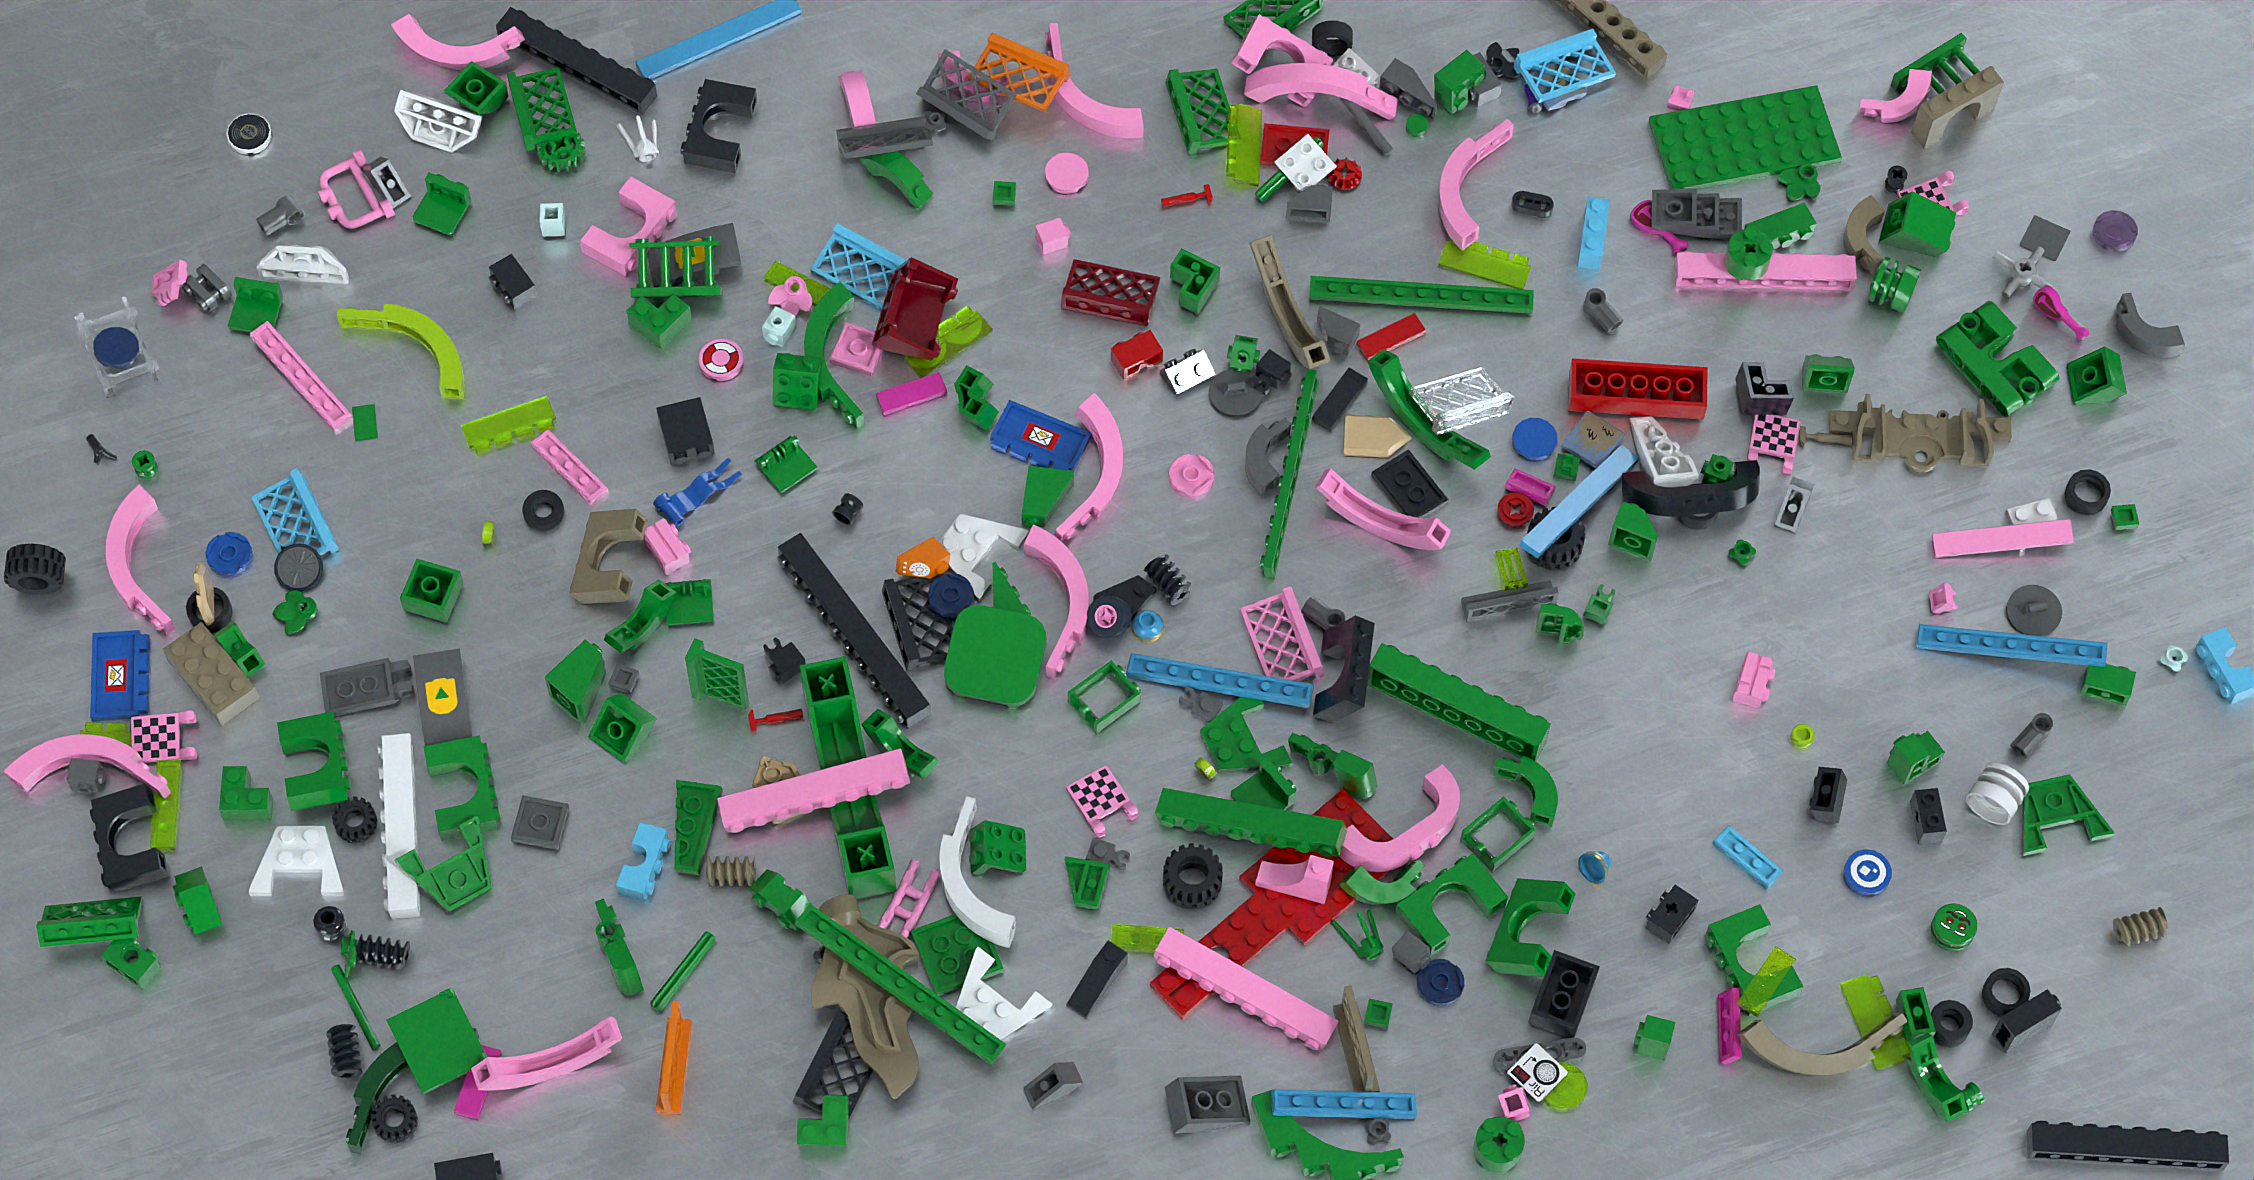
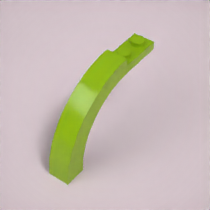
M384 303L383 311L377 309L359 310L353 307L337 309L336 316L340 327L390 330L403 333L418 340L429 349L439 364L441 396L446 398H465V379L456 347L446 332L433 320L410 308Z

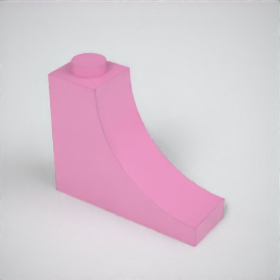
M1310 855L1307 861L1299 864H1275L1262 861L1255 886L1325 904L1331 883L1334 861Z

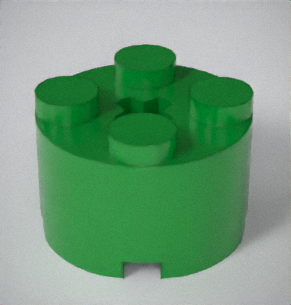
M1747 227L1736 232L1730 238L1725 254L1727 271L1733 277L1740 280L1751 279L1750 281L1761 278L1767 272L1773 252V244L1764 233L1756 230L1754 227Z
M1506 1117L1485 1119L1477 1130L1473 1145L1476 1160L1482 1164L1483 1168L1494 1173H1503L1516 1166L1521 1159L1525 1145L1522 1127L1519 1123Z

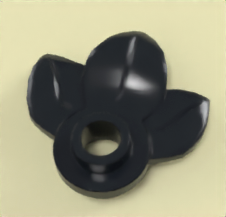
M1497 42L1492 43L1487 48L1486 62L1496 77L1504 75L1512 78L1521 75V73L1517 74L1513 68L1516 56L1519 54L1518 48L1502 50Z

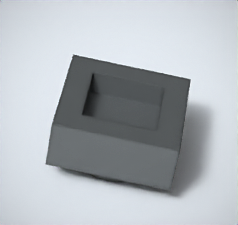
M617 664L609 680V688L631 694L640 675L639 671Z

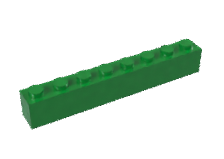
M1168 788L1162 789L1155 811L1159 823L1166 827L1178 826L1191 832L1196 830L1205 831L1212 836L1221 834L1234 840L1247 839L1256 844L1269 843L1278 848H1295L1303 853H1308L1309 851L1317 852L1325 857H1331L1332 855L1340 856L1347 833L1342 820Z

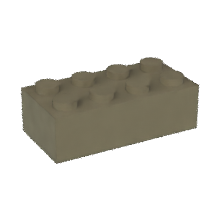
M202 622L163 648L168 662L221 726L260 700L255 686Z

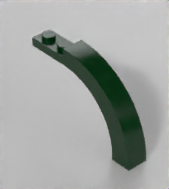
M473 1028L477 1038L479 1039L477 1029ZM397 1042L381 1053L369 1066L353 1095L356 1104L360 1105L356 1106L353 1120L355 1122L353 1128H349L346 1135V1143L353 1153H361L371 1123L373 1107L377 1106L376 1103L388 1085L399 1074L409 1068Z

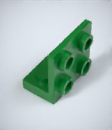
M235 277L233 286L237 296L228 322L229 329L253 332L266 321L275 327L283 300L280 285Z

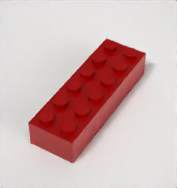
M1572 358L1569 370L1568 411L1586 412L1588 410L1593 413L1704 420L1707 410L1708 367Z

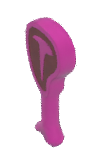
M1652 200L1642 201L1633 208L1630 213V221L1636 228L1648 234L1662 235L1672 244L1674 254L1679 252L1680 249L1688 248L1687 240H1681L1671 232L1652 228Z
M2045 285L2037 290L2033 296V303L2043 314L2054 320L2063 321L2075 332L2077 340H2083L2084 337L2089 336V329L2079 325L2069 315L2068 310L2063 306L2060 296L2054 288Z

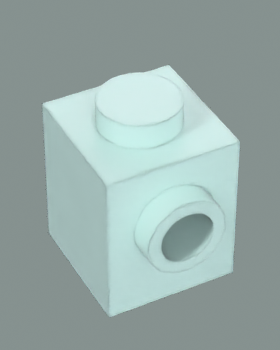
M563 203L540 204L542 236H565Z
M775 306L762 326L763 338L772 345L777 344L783 347L796 328L795 315Z

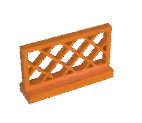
M991 33L987 39L988 45L974 67L980 71L987 69L989 77L994 80L1007 77L1009 85H1005V87L1014 93V88L1026 85L1028 93L1017 94L1014 100L1045 113L1063 82L1068 81L1070 77L1069 65ZM992 52L999 55L1000 60L988 63L987 57ZM1012 61L1018 63L1019 68L1007 71L1005 63ZM999 65L1003 66L1005 72L992 75L990 68ZM1031 69L1038 72V76L1026 79L1024 71ZM971 72L967 77L968 81L973 80ZM1022 73L1024 80L1011 83L1009 76ZM1050 77L1057 79L1054 85L1047 87L1043 80ZM988 81L978 82L979 86L990 90ZM1041 81L1043 88L1034 91L1030 90V83ZM1002 91V92H998L999 94H1001V95H1003V96H1006V97L1009 96L1008 94H1006V93L1003 92V91ZM1045 93L1047 98L1043 104L1034 101L1033 96Z
M672 1001L670 1018H667L656 1113L681 1115L692 1020L683 1019L680 1002Z

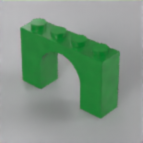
M334 712L277 722L279 741L284 755L313 749L323 751L329 755L327 762L319 770L310 774L285 778L286 794L291 811L348 800L347 790H351L349 776L344 774V771H348L346 757H342V753L346 751L343 738L339 739V734H342L343 730L341 721L335 719Z
M480 735L423 746L430 777L453 772H464L472 775L478 781L477 791L468 802L458 806L435 810L441 841L462 837L457 826L476 815L479 817L481 833L497 830L496 821L501 820L498 806L494 807L493 799H497L495 787L489 784V778H493L491 765L485 762V757H489L487 743L481 742Z
M1474 853L1468 857L1462 856L1454 863L1455 866L1449 870L1447 868L1441 870L1434 880L1423 882L1417 887L1416 892L1397 902L1395 913L1409 931L1430 948L1431 956L1448 945L1451 937L1432 909V902L1439 894L1446 891H1459L1468 895L1486 918L1506 906L1508 896Z
M1517 878L1485 961L1496 973L1544 977L1552 956L1541 944L1519 942L1520 933L1525 924L1539 914L1554 913L1568 915L1576 893L1563 881Z
M1761 904L1709 924L1705 934L1708 946L1710 948L1713 947L1717 954L1716 961L1719 967L1724 968L1727 974L1726 979L1729 987L1739 989L1740 1008L1745 1010L1748 1016L1799 996L1804 987L1793 966L1769 976H1755L1748 973L1739 964L1736 955L1737 948L1747 941L1767 934L1771 926Z

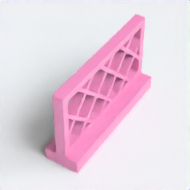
M1291 586L1282 589L1283 592L1240 608L1266 676L1271 677L1275 668L1286 672L1283 679L1299 681L1312 675L1318 677L1325 674ZM1278 601H1282L1284 606L1280 615L1269 611L1271 605ZM1257 610L1262 612V615L1257 623L1250 620L1247 613ZM1266 615L1277 618L1273 629L1262 625ZM1281 620L1291 624L1288 634L1277 631ZM1259 629L1270 632L1266 643L1256 639ZM1274 634L1285 638L1281 648L1270 645ZM1289 640L1299 645L1295 654L1285 651ZM1267 648L1278 652L1274 662L1264 659L1263 656ZM1282 654L1293 658L1289 668L1278 665ZM1297 660L1306 663L1308 670L1300 673L1292 669Z

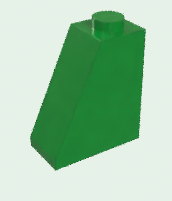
M1028 466L1022 508V525L1030 528L1033 525L1038 527L1046 526L1073 487L1074 471Z

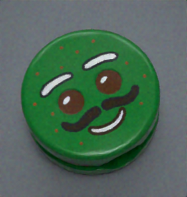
M1957 903L1946 904L1938 909L1934 915L1930 926L1931 936L1940 947L1946 950H1962L1970 945L1977 932V919L1974 913L1964 905Z

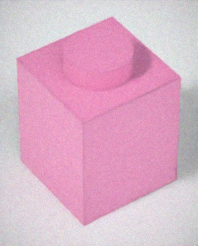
M1060 217L1035 225V237L1043 255L1068 247V237H1071L1070 230L1067 224L1063 225Z

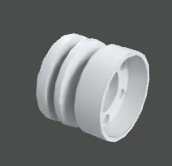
M1990 762L1985 765L1978 777V782L1974 783L1967 794L1966 801L1972 811L1981 818L1997 825H2006L2010 823L2016 813L2017 805L2021 804L2023 798L2027 795L2029 785L2025 778L2016 770L2004 764Z

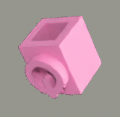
M1515 1084L1502 1089L1504 1094L1498 1095L1506 1118L1516 1122L1531 1116L1529 1112L1531 1108L1523 1087L1517 1088Z

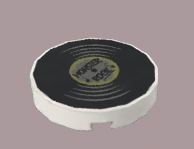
M248 113L240 115L232 120L228 126L227 137L229 144L236 152L241 154L259 153L271 142L272 132L270 125L264 117L258 114Z

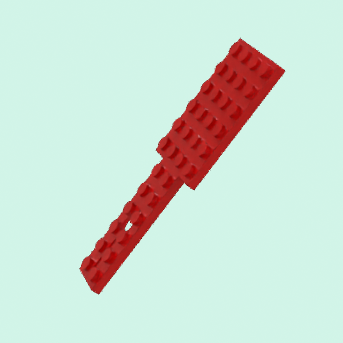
M1344 789L1339 791L1312 814L1314 816L1342 820L1346 828L1353 824L1364 837L1374 842L1393 840ZM1274 846L1239 876V880L1253 895L1200 939L1198 943L1211 950L1215 947L1225 948L1229 954L1228 959L1241 967L1247 965L1287 929L1305 946L1326 928L1332 920H1335L1357 901L1338 884L1350 872L1353 866L1338 856L1325 857L1317 852L1309 851L1308 853H1303L1295 848H1278ZM1310 855L1334 861L1331 883L1325 904L1255 886L1262 861L1275 864H1299L1307 861ZM1392 870L1384 872H1367L1373 878L1380 881ZM1169 966V968H1166L1150 982V987L1183 1019L1215 991L1204 990L1199 986V982L1181 977L1177 970Z

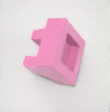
M1674 85L1667 107L1678 111L1690 109L1695 91Z
M1943 583L1929 591L1932 613L1952 612L1958 608V605L1953 601L1956 591L1952 590L1951 584Z

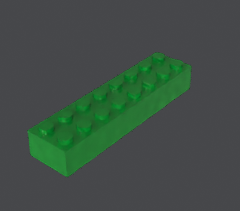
M1381 643L1370 663L1368 686L1520 759L1522 756L1537 761L1547 742L1551 723L1547 722L1544 717L1534 716L1526 712L1521 706H1513L1505 702L1500 696H1492L1484 692L1477 685L1471 686L1463 682L1456 675H1448L1435 665H1427L1414 655H1406L1400 652L1393 645Z

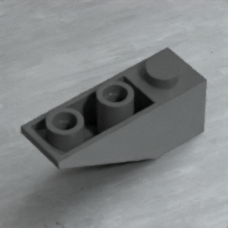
M1394 58L1381 75L1379 88L1383 92L1398 98L1403 104L1415 108L1423 116H1428L1434 120L1436 118L1437 104L1412 67Z

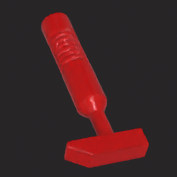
M1204 185L1205 192L1202 193L1191 192L1162 198V207L1195 201L1197 198L1206 196L1210 206L1213 200L1210 185Z
M751 709L748 714L751 732L757 731L756 724L759 723L771 724L803 718L802 709L769 714L760 719L754 718V712Z

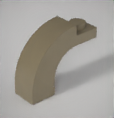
M1871 195L1859 202L1850 213L1844 231L1843 242L1846 254L1848 256H1855V261L1860 259L1862 266L1874 275L1883 259L1867 240L1866 232L1882 222L1885 210Z

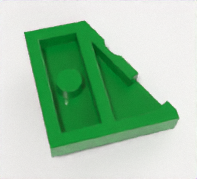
M1065 856L1064 860L1076 907L1099 910L1111 868L1109 863Z

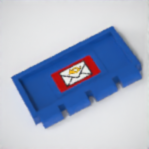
M1012 400L1008 401L990 435V440L992 441L991 448L1006 453L1011 448L1010 456L1025 462L1031 456L1030 464L1037 467L1049 468L1050 465H1053V469L1075 471L1092 438L1091 433Z
M140 630L92 633L90 707L92 722L125 720L137 717L139 714L148 713V696L146 695L149 692V675L146 673H149V654L146 652H149L150 635L141 634Z

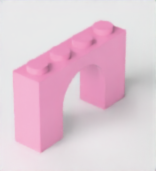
M1259 14L1251 23L1231 64L1250 74L1257 66L1264 51L1268 49H1279L1286 52L1295 63L1327 64L1330 66L1333 59L1324 51L1314 48L1307 41L1299 39L1291 34L1289 30L1279 27L1269 18ZM1316 92L1288 93L1287 97L1306 108L1313 100Z
M631 176L618 192L621 205L638 213L645 219L646 222L641 231L631 237L618 238L592 225L580 240L582 253L625 277L630 271H634L638 265V249L629 248V243H635V239H649V243H651L656 238H660L664 227L668 222H672L677 214L673 199Z

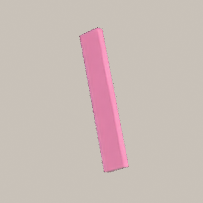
M268 321L250 333L251 339L334 431L352 418L351 413Z
M2070 519L1932 534L1935 558L2072 544L2074 542Z

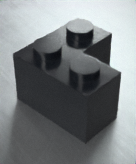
M1742 362L1735 380L1743 415H1787L1794 400L1790 381L1768 380L1764 362Z

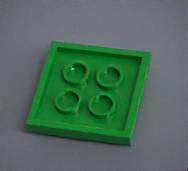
M956 914L910 930L933 990L939 996L963 987L977 947L995 959L980 980L1004 972L994 944L974 933Z

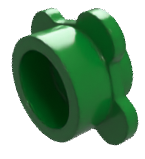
M1737 540L1734 548L1729 549L1728 554L1731 558L1737 559L1739 564L1746 565L1748 564V559L1751 556H1755L1756 549L1747 541Z

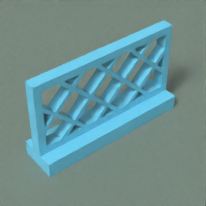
M1594 29L1517 54L1513 67L1517 74H1522L1538 103L1615 77L1616 74L1596 41L1597 34ZM1593 48L1597 56L1594 58L1585 55L1584 51ZM1573 56L1579 58L1576 65L1565 61V58ZM1581 60L1593 63L1592 69L1579 66ZM1552 62L1560 66L1558 71L1547 68L1546 65ZM1596 65L1605 67L1607 72L1599 73L1594 71ZM1562 66L1573 69V76L1561 73ZM1535 69L1540 71L1539 78L1530 75L1527 70ZM1576 72L1587 74L1589 77L1585 80L1575 77ZM1543 73L1555 76L1554 82L1541 79ZM1558 78H1561L1570 83L1568 86L1563 87L1556 84ZM1540 84L1546 86L1548 88H1551L1550 92L1541 94L1538 89V85Z
M837 223L833 228L831 238L812 265L810 271L836 285L840 282L837 273L850 270L852 280L842 282V284L851 294L882 310L883 303L876 300L875 294L887 291L889 286L887 275L893 274L907 260ZM835 242H838L844 246L845 251L832 255L831 248ZM861 254L864 262L851 265L849 255ZM846 256L848 266L836 269L833 259ZM831 260L833 270L823 272L818 269L822 262ZM875 263L881 265L883 272L869 274L867 265ZM865 266L867 276L854 279L852 269ZM884 276L886 286L873 289L871 280ZM869 280L871 290L865 292L857 290L856 283Z
M298 468L290 471L291 476L251 496L278 554L282 548L292 545L296 536L306 538L304 544L309 545L311 539L319 541L321 547L316 549L320 556L328 551L334 553L340 550L305 476ZM292 485L293 490L290 497L280 495L284 487ZM267 496L273 497L270 508L261 506L259 501ZM278 499L288 501L284 512L275 510ZM293 503L302 505L299 515L289 513ZM273 514L282 516L279 526L270 524ZM287 517L297 519L293 530L283 528ZM302 521L311 524L308 534L298 532ZM281 532L291 534L287 545L278 541Z

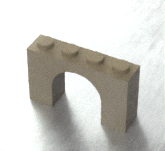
M1989 66L1922 103L1911 131L1912 135L1923 148H1926L1942 139L1947 123L1964 107H1967L1976 119L1993 111L2004 81Z
M637 509L590 512L569 592L581 604L628 601L633 580L621 570L599 571V564L603 554L612 545L622 541L644 539L648 519Z

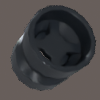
M845 493L841 498V504L834 508L832 514L841 523L851 525L855 520V514L859 513L864 506L856 496Z

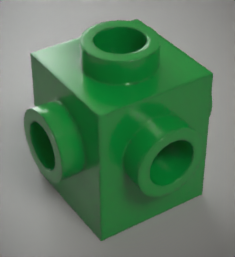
M1241 335L1235 336L1233 346L1229 345L1227 359H1231V367H1235V370L1242 372L1252 370L1254 363L1257 364L1259 362L1260 350H1256L1258 338Z
M1713 454L1710 461L1705 460L1700 472L1704 474L1701 484L1723 483L1732 480L1735 472L1732 471L1734 462L1724 456Z

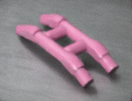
M911 859L892 900L876 926L886 929L895 914L906 919L900 934L908 938L911 935L910 930L915 928V924L932 895L941 872L937 869H932L922 889L923 891L913 888L910 885L920 862ZM904 895L917 899L912 911L899 906Z

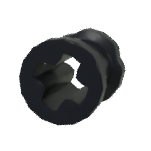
M1892 166L1888 170L1885 189L1890 193L1897 194L1898 191L1903 190L1908 173L1902 166Z

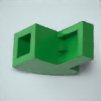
M233 621L214 634L218 643L247 678L266 665L256 648L246 640L237 624Z

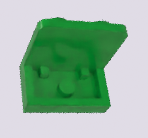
M428 172L425 178L427 192L413 214V221L446 235H451L472 202L469 188L461 182L455 183L441 174L435 175Z
M777 353L773 367L772 403L776 406L815 410L818 406V380L822 367V358L810 355L801 356L790 353Z
M1266 757L1259 764V772L1231 791V797L1234 801L1286 810L1295 803L1297 789L1291 780L1284 778L1279 765L1276 762L1272 763Z
M984 820L970 829L968 838L970 842L969 863L971 864V874L980 875L991 867L1016 873L1026 871V841L1023 828Z

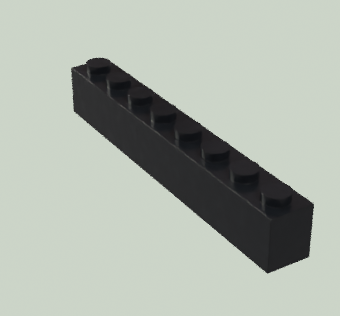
M510 7L496 24L498 36L514 26L522 32L525 40L520 42L517 48L554 68L559 67L560 71L642 115L657 97L656 84L651 79L643 78L637 75L634 70L619 65L614 59L606 58L595 49L583 46L578 40L564 36L561 31L549 28L541 20L529 17L522 10Z
M2035 1121L2031 1123L2027 1130L2028 1159L2224 1171L2229 1164L2228 1135L2220 1134L2218 1131L2196 1133L2194 1130L2187 1129L2181 1132H2174L2169 1128L2147 1130L2145 1127L2138 1126L2132 1129H2125L2119 1125L2098 1127V1125L2090 1123L2083 1126H2075L2070 1122L2049 1124L2047 1121Z

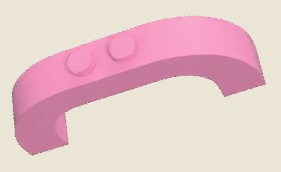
M1442 764L1424 776L1422 789L1432 798L1437 808L1431 815L1388 842L1371 841L1364 837L1352 824L1346 828L1347 833L1339 857L1353 867L1363 866L1366 871L1384 872L1401 867L1412 859L1416 860L1426 849L1437 846L1442 838L1453 828L1457 818L1460 792L1453 775Z

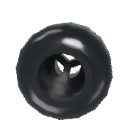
M324 906L314 915V928L322 939L328 941L337 940L345 933L347 927L346 919L342 911L337 907Z

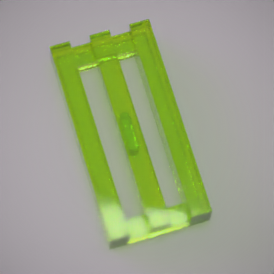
M1518 548L1495 551V559L1505 591H1510L1512 587L1514 590H1517L1519 586H1523V589L1528 588V581ZM1510 554L1514 556L1521 580L1516 578ZM1503 555L1505 557L1511 581H1509L1507 577L1505 566L1502 560Z

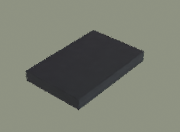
M1409 449L1371 473V476L1401 514L1425 518L1446 505L1449 501Z

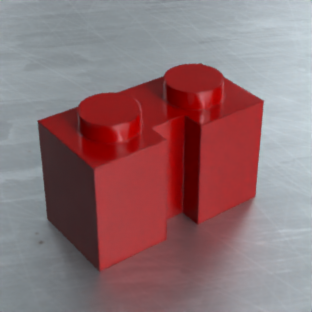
M1151 330L1139 332L1133 338L1125 342L1120 341L1111 348V361L1123 380L1139 373V370L1144 367L1148 369L1162 362L1163 349Z

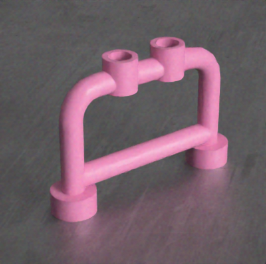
M361 149L352 152L353 157L326 169L320 175L319 186L321 190L318 191V195L323 204L329 203L330 207L327 208V211L332 221L337 219L343 227L354 229L385 215L388 219L395 215L388 199L380 203L378 202L360 168L368 165ZM349 168L373 210L354 220L346 218L331 187L328 185L330 177Z

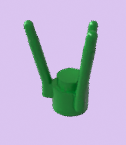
M1371 910L1367 911L1373 936H1371L1362 914L1357 913L1366 936L1360 942L1361 947L1335 920H1332L1333 926L1357 951L1360 958L1365 956L1367 961L1383 954L1382 948L1384 946L1380 941Z

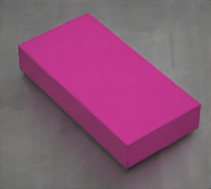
M1514 468L1506 482L1505 488L1512 492L1522 493L1529 497L1530 500L1547 506L1555 492L1556 486Z

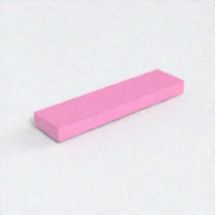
M548 429L531 442V447L590 505L608 492V488Z

